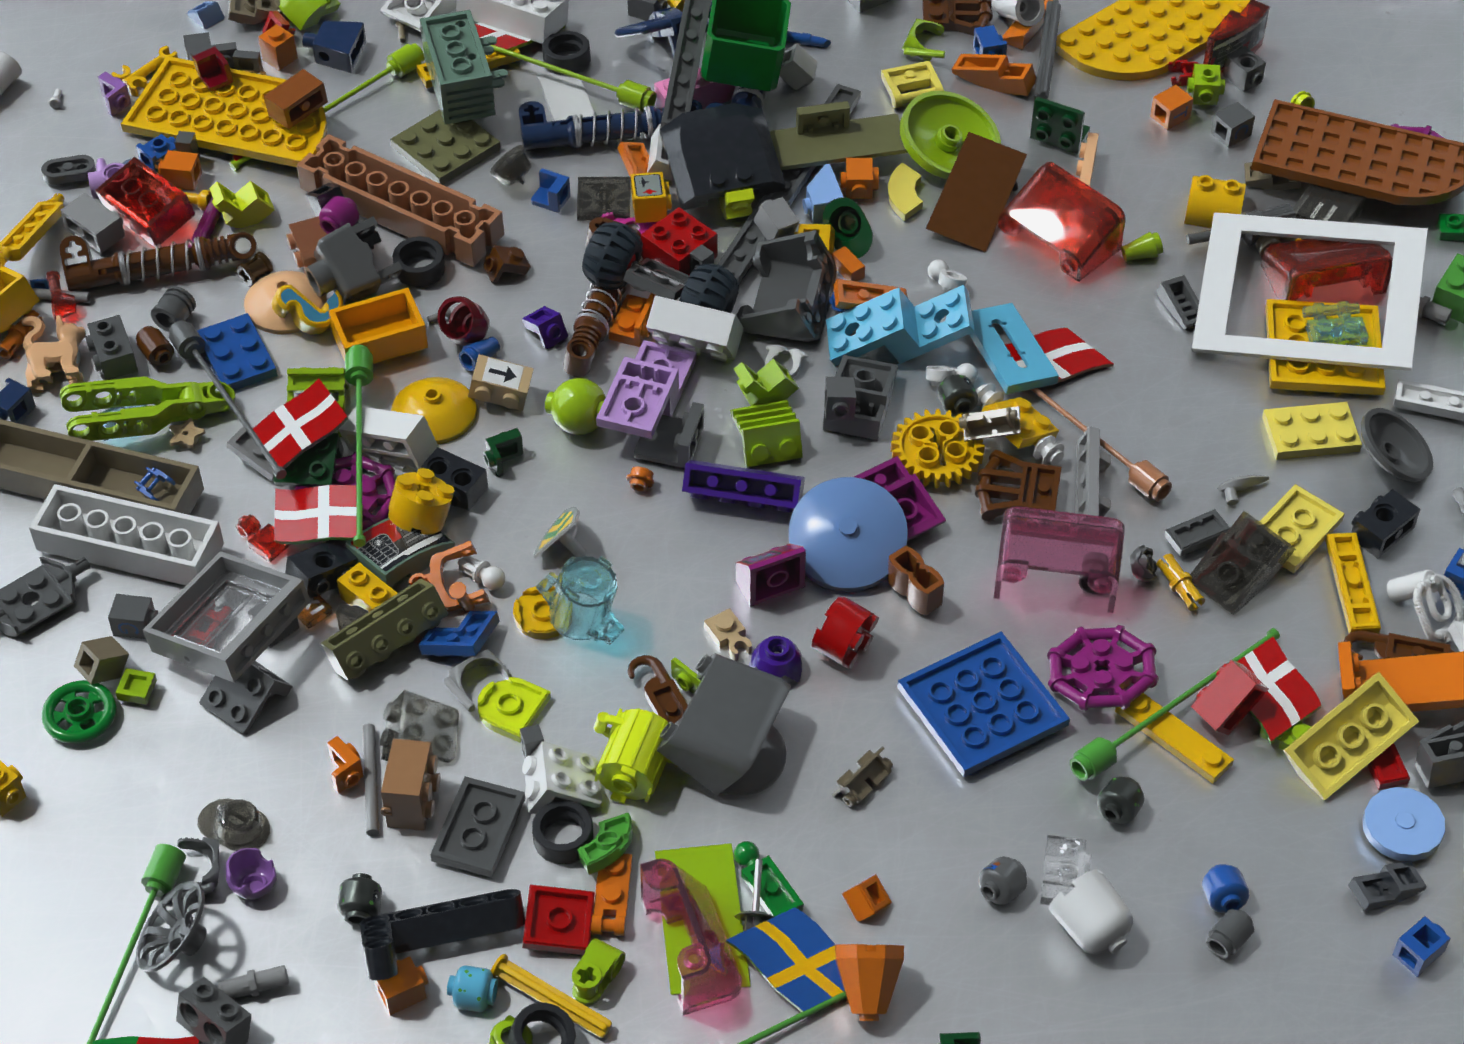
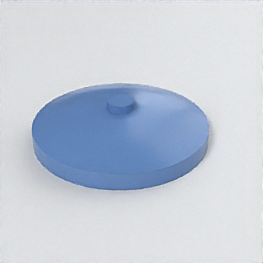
M841 477L818 484L800 499L790 519L789 544L805 548V575L816 584L833 591L858 592L882 583L888 578L889 556L902 547L907 546V522L901 506L886 489L862 478Z

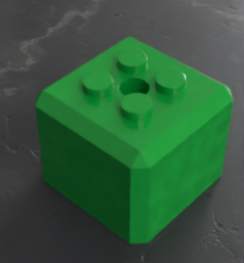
M712 0L700 72L705 81L768 92L776 89L786 46L791 2L789 0Z

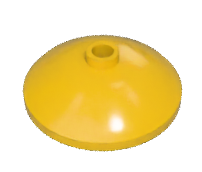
M430 377L415 381L403 388L395 397L391 411L424 416L437 444H443L459 438L471 428L476 418L477 406L475 399L468 397L469 389L462 383L449 378Z

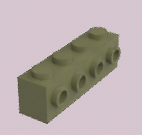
M419 579L320 644L335 672L346 680L355 679L363 675L366 669L374 663L382 662L389 658L391 652L400 646L412 643L416 636L423 631L438 626L441 620L449 614L435 586L423 579Z

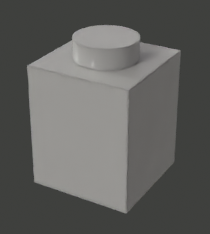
M783 197L773 201L771 199L764 201L759 206L754 219L755 224L766 240L793 235L800 222Z

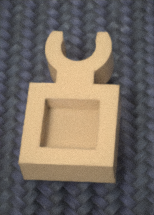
M730 608L704 620L705 630L719 649L728 645L729 656L732 660H738V648L745 649L748 654L752 653V643L745 637L746 629Z

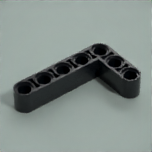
M517 889L501 890L375 915L360 922L368 978L379 981L397 975L399 972L397 953L512 931L523 927L526 919L521 891Z

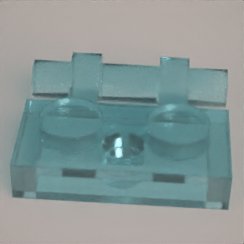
M1339 301L1334 305L1314 303L1313 306H1304L1302 308L1303 317L1314 318V320H1307L1306 324L1309 341L1353 346L1367 345L1369 336L1363 318L1351 317V314L1360 313L1359 303L1349 304L1348 301ZM1338 315V318L1326 319V316Z

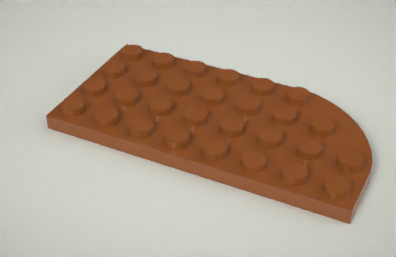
M1274 99L1252 161L1251 170L1285 177L1289 180L1306 182L1315 186L1327 187L1344 193L1348 192L1369 199H1377L1395 205H1429L1449 200L1464 191V143Z

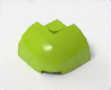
M279 0L280 10L300 31L317 25L322 16L337 11L341 4L338 0Z

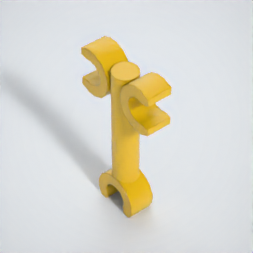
M166 45L159 49V56L132 74L130 68L126 65L121 66L123 74L119 75L115 72L111 74L127 84L130 94L137 97L139 95L137 87L145 89L148 84L145 77L157 70L167 56L178 58V54L176 51L170 54L169 47Z

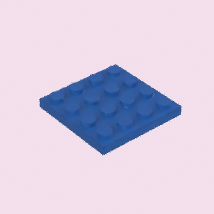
M1002 631L898 680L897 683L899 691L963 777L1069 726L1070 722L1068 715Z

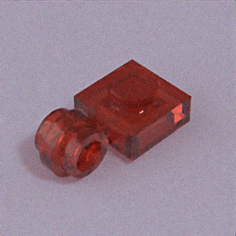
M251 514L248 516L243 515L238 519V524L236 525L238 533L245 539L251 536L252 538L248 540L249 549L267 562H272L291 546V544H279L274 541V527L268 523L259 530L261 525L256 517Z

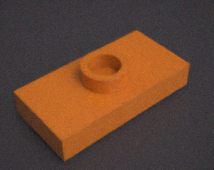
M620 142L617 149L630 179L631 174L647 173L649 154L644 143Z

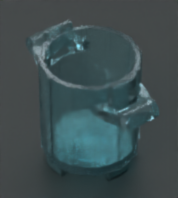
M572 556L564 564L559 576L550 572L537 584L536 588L550 606V622L559 634L572 640H590L594 637L596 642L602 640L606 644L611 645L625 629L611 612L618 588L616 573L611 568L612 564L602 556L599 559L593 556H578L576 558ZM556 584L555 589L550 593L549 590Z

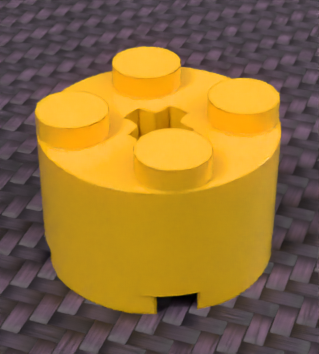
M420 468L417 472L399 475L391 495L388 517L396 526L403 530L411 532L412 528L422 530L421 534H436L444 527L455 490L451 485L435 477L433 471L426 468Z

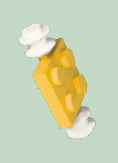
M993 383L981 385L976 390L978 395L976 407L983 406L982 411L1020 407L1021 434L1004 436L1018 449L1034 445L1033 457L1035 459L1043 458L1042 464L1055 466L1063 459L1064 445L1062 443L1055 444V438L1059 429L1051 423L1049 418L1041 415L1034 409L1028 400L1018 397L1003 401L1004 393L1002 391L995 392L996 387Z

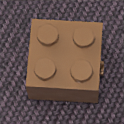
M393 739L381 789L383 807L380 813L385 816L387 827L425 831L427 820L433 818L435 801L432 800L433 792L439 791L441 777L440 773H436L438 757L433 755L431 742Z

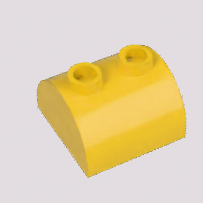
M1193 175L1184 224L1212 228L1214 212L1241 214L1246 184L1239 183L1233 179L1225 181L1213 179L1208 175Z

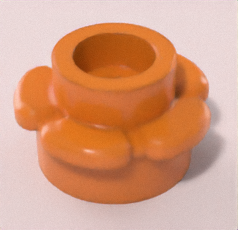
M633 467L630 474L626 476V480L629 481L632 489L646 491L647 488H651L654 484V473L644 467Z

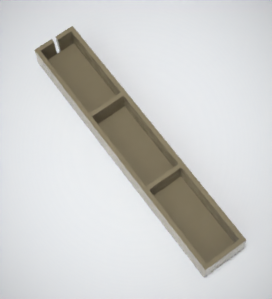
M0 419V489L46 499L54 484L188 515L192 512L204 490L199 466ZM146 467L159 469L176 482L174 486L167 481H159L151 492L159 501L148 499L135 489L137 485L134 484V481L140 482L148 472L145 469ZM152 476L145 487L148 488L156 477Z

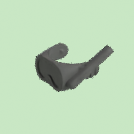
M188 837L178 839L177 846L180 849L195 850L208 858L212 868L202 877V882L196 883L202 886L204 894L213 892L217 888L219 878V840L203 837L202 840H199V838L190 839ZM189 890L184 891L182 893L181 900L184 899V896ZM166 893V894H164L163 896H161V900H162L168 893Z

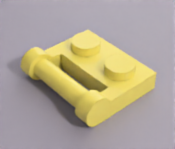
M930 61L881 70V79L891 97L893 108L902 107L903 104L910 103L915 97L923 93L944 91ZM928 86L931 87V88H928V89H923V90H918V91H913V92H908V93H903V94L900 93V92H904V91H908V90H913V89H918V88H924V87H928Z

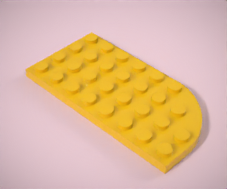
M1118 0L1057 35L1055 53L1075 68L1097 77L1126 81L1148 79L1169 71L1167 68L1169 62H1172L1173 66H1175L1176 60H1188L1213 45L1215 41L1225 38L1260 17L1263 7L1253 0Z

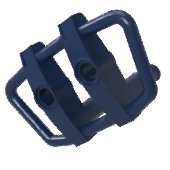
M711 0V5H710V11H709V16H708L707 25H708V23H709V17H710V12H711L712 0ZM674 7L654 11L647 21L616 29L615 36L617 38H625L651 33L652 37L668 36L674 59L683 11L681 12Z

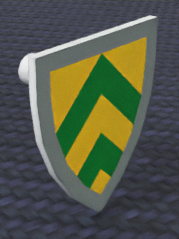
M576 507L564 510L548 529L533 555L535 559L557 540L566 546L578 559L586 553L587 550L575 540L578 530L575 524H577L580 516V511Z

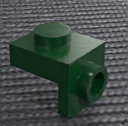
M518 428L501 432L498 435L485 439L487 451L483 452L484 460L488 468L493 467L497 476L503 475V461L524 454L522 435Z

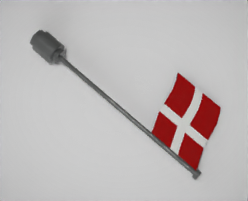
M180 320L173 323L169 328V340L179 355L187 360L197 359L274 469L273 474L277 479H283L287 475L285 468L302 453L332 435L348 420L346 413L318 378L303 393L274 410L252 429L202 358L201 354L205 349V342L195 327L189 322Z

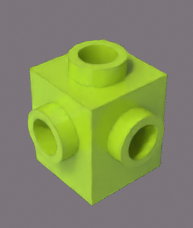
M1194 64L1192 78L1188 77L1187 93H1191V97L1194 98L1193 104L1218 105L1219 95H1224L1225 79H1221L1220 65Z

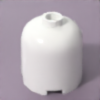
M1097 869L1091 870L1072 882L1076 888L1066 896L1059 892L1048 908L1085 952L1099 954L1109 950L1111 953H1115L1127 943L1125 937L1133 925V916L1102 871L1098 872Z

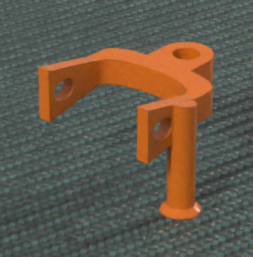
M471 540L434 554L430 559V573L425 575L415 573L409 579L410 585L419 579L433 584L446 610L449 612L462 608L465 612H469L475 609V605L490 602L484 589L467 594L465 584L455 582L449 588V594L452 597L450 598L444 585L443 567L448 560L477 554Z

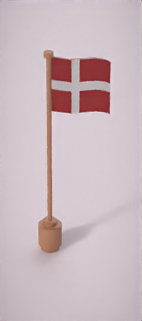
M1068 328L1048 330L1034 335L1059 375L1057 383L1091 370L1114 366V363ZM1005 344L1011 354L1010 356L1014 358L1017 365L1021 368H1026L1027 366L1013 344ZM1038 388L1030 389L1083 432L1087 430L1085 425ZM1100 438V445L1130 468L1128 482L1148 499H1154L1157 502L1163 500L1169 494L1172 483L1169 482L1167 475L1147 460L1136 462L1135 464L1131 463Z

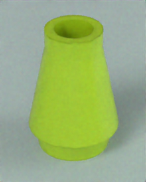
M1148 232L1127 245L1121 246V252L1125 262L1157 258L1158 254L1163 253V245L1157 232L1152 234Z

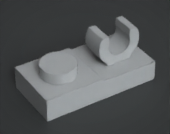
M243 426L227 442L226 447L263 476L273 481V467Z

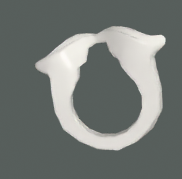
M781 345L766 346L768 354L765 365L778 356V354H789L793 360V367L789 373L793 378L799 372L802 359L807 358L808 355L796 348L788 350Z

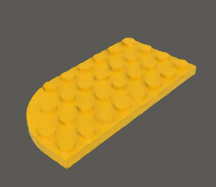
M170 56L164 59L121 122L123 132L152 138L163 134L166 138L172 136L175 139L179 131L195 132L197 144L200 148L297 167V164L307 154L315 155L317 153L316 146L327 136L328 126L323 107H320L290 129H287L268 115L264 95L285 82V79L230 68L234 82L210 92L197 75L194 61Z

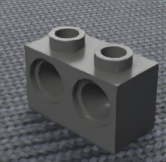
M202 977L179 993L176 1022L202 1043L246 1044L248 1042L252 1014L207 978Z

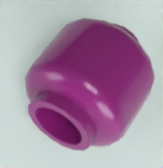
M341 196L331 198L319 212L320 226L323 231L329 234L347 223H350L351 226L356 225L359 221L356 203L350 198Z

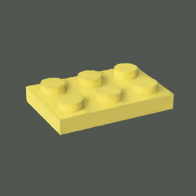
M1347 402L1264 409L1262 418L1276 460L1354 453L1361 450L1362 443Z
M1295 484L1258 522V525L1291 548V552L1280 565L1295 573L1325 541L1327 534H1331L1343 521L1345 513Z

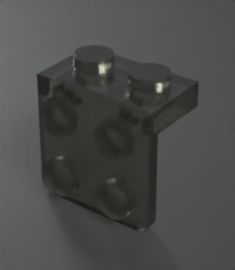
M406 690L393 702L387 704L383 714V719L386 720L385 730L380 738V746H383L382 760L388 761L393 739L431 742L433 755H437L438 760L449 763L455 758L459 711L456 708Z

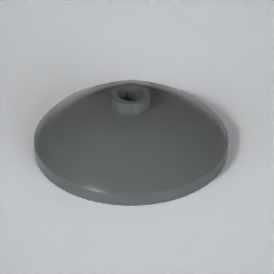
M1384 408L1371 409L1363 416L1361 421L1362 439L1371 458L1379 467L1396 478L1411 482L1422 481L1431 474L1433 470V457L1429 446L1410 422L1399 414Z
M773 725L750 769L721 793L737 796L758 793L771 786L780 777L786 763V746L783 737Z

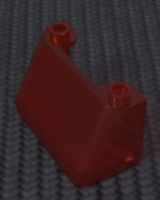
M1047 162L1033 174L1000 214L998 228L1011 236L1018 235L1023 228L1060 252L1061 270L1066 275L1080 282L1121 250L1126 217L1121 207L1055 163Z
M1302 239L1270 245L1262 256L1261 267L1278 300L1297 301L1303 295L1306 298L1312 297L1314 287L1359 280L1363 288L1369 286L1373 295L1384 294L1387 292L1391 278L1393 258L1390 252L1380 244Z

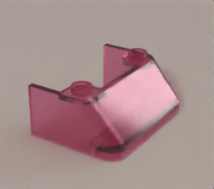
M1026 507L1008 508L1003 515L993 598L999 599L1002 581L1008 583L1022 581L1026 578L1028 569L1088 576V586L1093 591L1099 594H1109L1107 612L1113 613L1123 552L1124 524L1120 520L1110 517Z

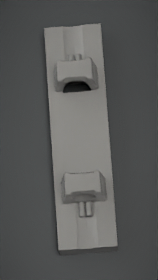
M1092 426L1087 428L1077 441L1075 532L1084 535L1090 530V526L1095 524L1099 517L1103 518L1111 508V500L1099 494V472L1104 473L1109 467L1111 455L1100 450V429Z

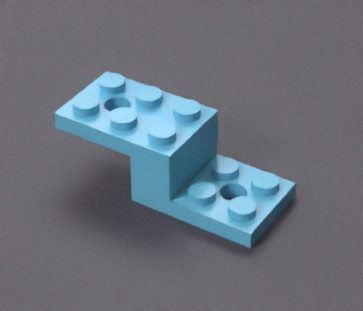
M964 285L916 306L910 302L898 287L826 319L830 361L835 367L840 365L843 355L859 357L884 345L897 361L902 364L975 332L969 291ZM946 316V320L940 323L942 318Z

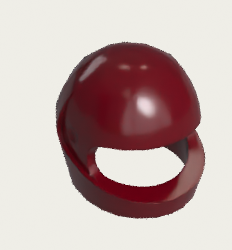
M455 296L446 299L439 307L437 315L439 327L454 343L466 346L481 341L486 337L490 327V319L483 308L466 297ZM461 302L453 309L447 324L445 315L448 308L455 303Z

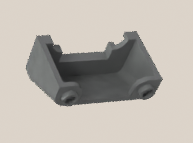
M813 230L758 242L755 254L753 255V265L762 275L753 309L749 305L741 306L736 315L744 328L743 331L750 334L802 342L818 341L822 335L830 304L829 300L832 296L833 285L837 275L834 259L818 232Z
M714 653L711 656L706 654L697 664V678L701 682L682 718L675 724L669 722L662 730L660 737L663 740L657 751L707 789L718 795L745 775L754 763L789 693L791 685L780 677Z

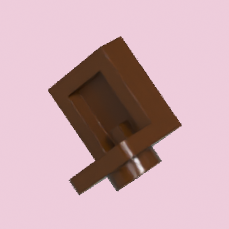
M497 245L493 246L483 265L491 282L494 283L499 281L503 272L527 275L531 268L522 249Z

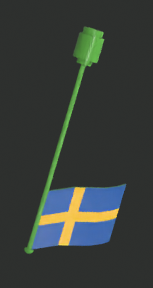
M795 907L725 941L748 958L772 988L801 1011V1013L738 1044H753L847 998L835 961V943L815 921Z

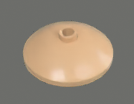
M279 271L266 275L250 287L244 299L245 313L249 314L254 326L258 329L273 334H291L301 331L295 325L291 313H288L285 318H281L272 309V298L278 288L284 285H292L320 309L327 302V296L325 294L319 297L315 293L306 273Z

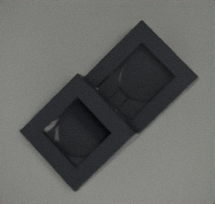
M1411 861L1385 865L1380 873L1353 877L1348 884L1363 911L1397 903L1424 891L1427 887Z

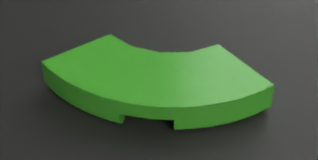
M629 813L599 822L600 830L595 839L577 849L579 858L588 875L611 865L630 846L634 830Z

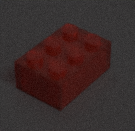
M133 157L95 190L106 208L112 212L116 211L122 217L125 226L155 248L158 244L161 245L196 215L184 192L136 157Z

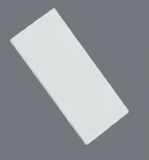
M554 73L538 75L554 121L564 120L570 115L575 116V114L578 118L580 114L583 117L593 116L594 111L582 80Z

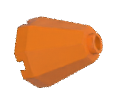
M836 944L835 961L851 1013L859 1014V1021H879V1014L887 1013L904 961V945Z

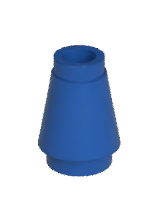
M489 337L466 345L459 353L460 363L466 370L473 371L478 355L493 357L500 350V344L496 338Z

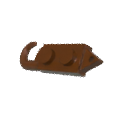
M1356 630L1350 632L1344 639V642L1350 641L1352 654L1356 653L1352 648V644L1355 642L1374 644V651L1379 659L1454 652L1450 649V644L1394 633L1386 635ZM1358 654L1359 661L1363 659V656Z
M650 655L636 657L628 665L627 673L629 678L634 679V671L638 666H649L654 672L655 677L650 679L644 687L645 698L655 714L675 724L682 718L688 706L677 685L670 678L664 665L658 658Z

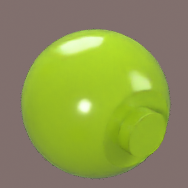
M573 378L563 382L555 392L547 394L545 410L547 414L552 415L555 423L563 431L573 435H585L599 427L597 426L596 418L606 396L603 390L593 381L584 378Z

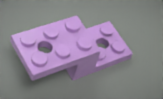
M643 340L635 359L623 358L597 415V426L652 439L661 416L673 415L697 360L696 352Z

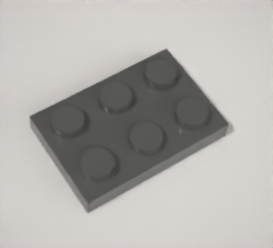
M465 776L430 854L431 861L493 877L525 801V792Z

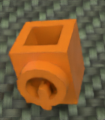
M846 158V170L841 172L840 187L846 188V198L872 199L873 190L879 189V167H873L872 158Z

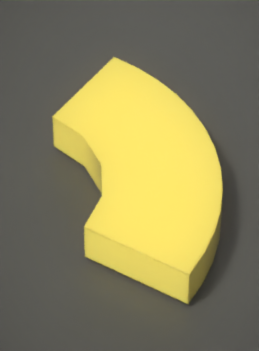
M902 162L890 176L888 197L893 211L903 221H906L923 208V201L917 196L915 191L916 187L921 183L922 175Z

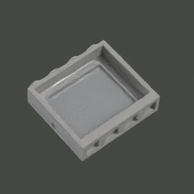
M220 551L142 631L152 652L235 683L311 600L303 579Z

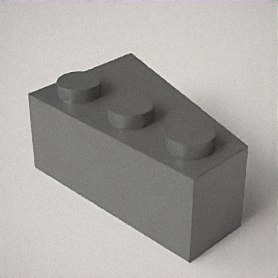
M1464 720L1454 726L1449 724L1419 741L1415 768L1428 789L1464 781Z

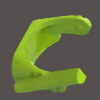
M916 19L902 46L904 55L919 56V58L930 61L932 57L945 58V51L927 49L916 38V35L923 33L924 29L936 35H942L945 30L944 26L935 22Z

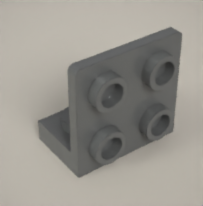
M693 402L689 413L685 412L683 418L662 415L652 439L640 436L634 451V457L685 468L686 462L693 459L704 429V404Z
M254 661L235 683L214 676L199 703L240 733L247 734L269 696L273 697L274 694H279L287 697L293 686L257 661Z

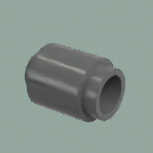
M1228 910L1208 933L1209 937L1206 943L1209 949L1221 958L1234 955L1254 933L1251 917L1242 910Z

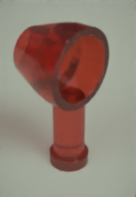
M58 271L47 272L46 279L50 288L54 320H56L57 315H60L61 319L76 313L75 296L61 292L60 273Z

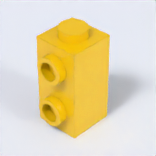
M360 562L337 579L340 598L362 616L398 594Z

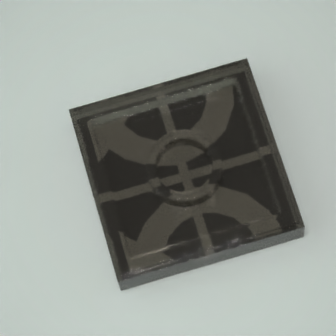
M578 177L577 221H591L607 212H613L615 218H630V177Z

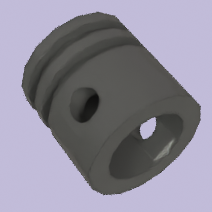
M171 286L151 310V318L159 328L169 332V328L173 323L188 319L196 308V301L185 289Z

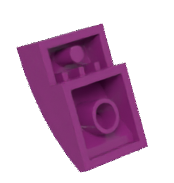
M898 456L854 476L880 485L897 500L907 522V541L946 522L945 517L916 474L910 475Z

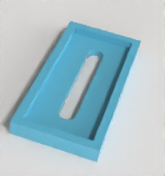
M1013 303L972 311L975 332L969 335L1006 394L1057 384L1058 373ZM993 323L1001 325L1027 366L1026 368L1019 367L1014 358L1010 356L1009 350L995 328L992 327Z

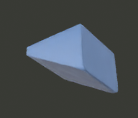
M205 1L187 13L189 18L204 29H208L224 19L223 12L218 2Z

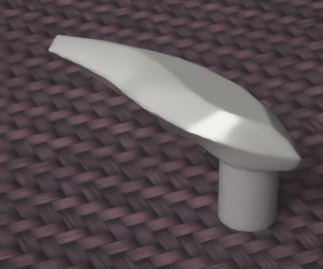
M1240 476L1227 480L1217 489L1225 493L1228 505H1235L1239 502L1236 491L1245 490L1250 486L1269 480V476Z

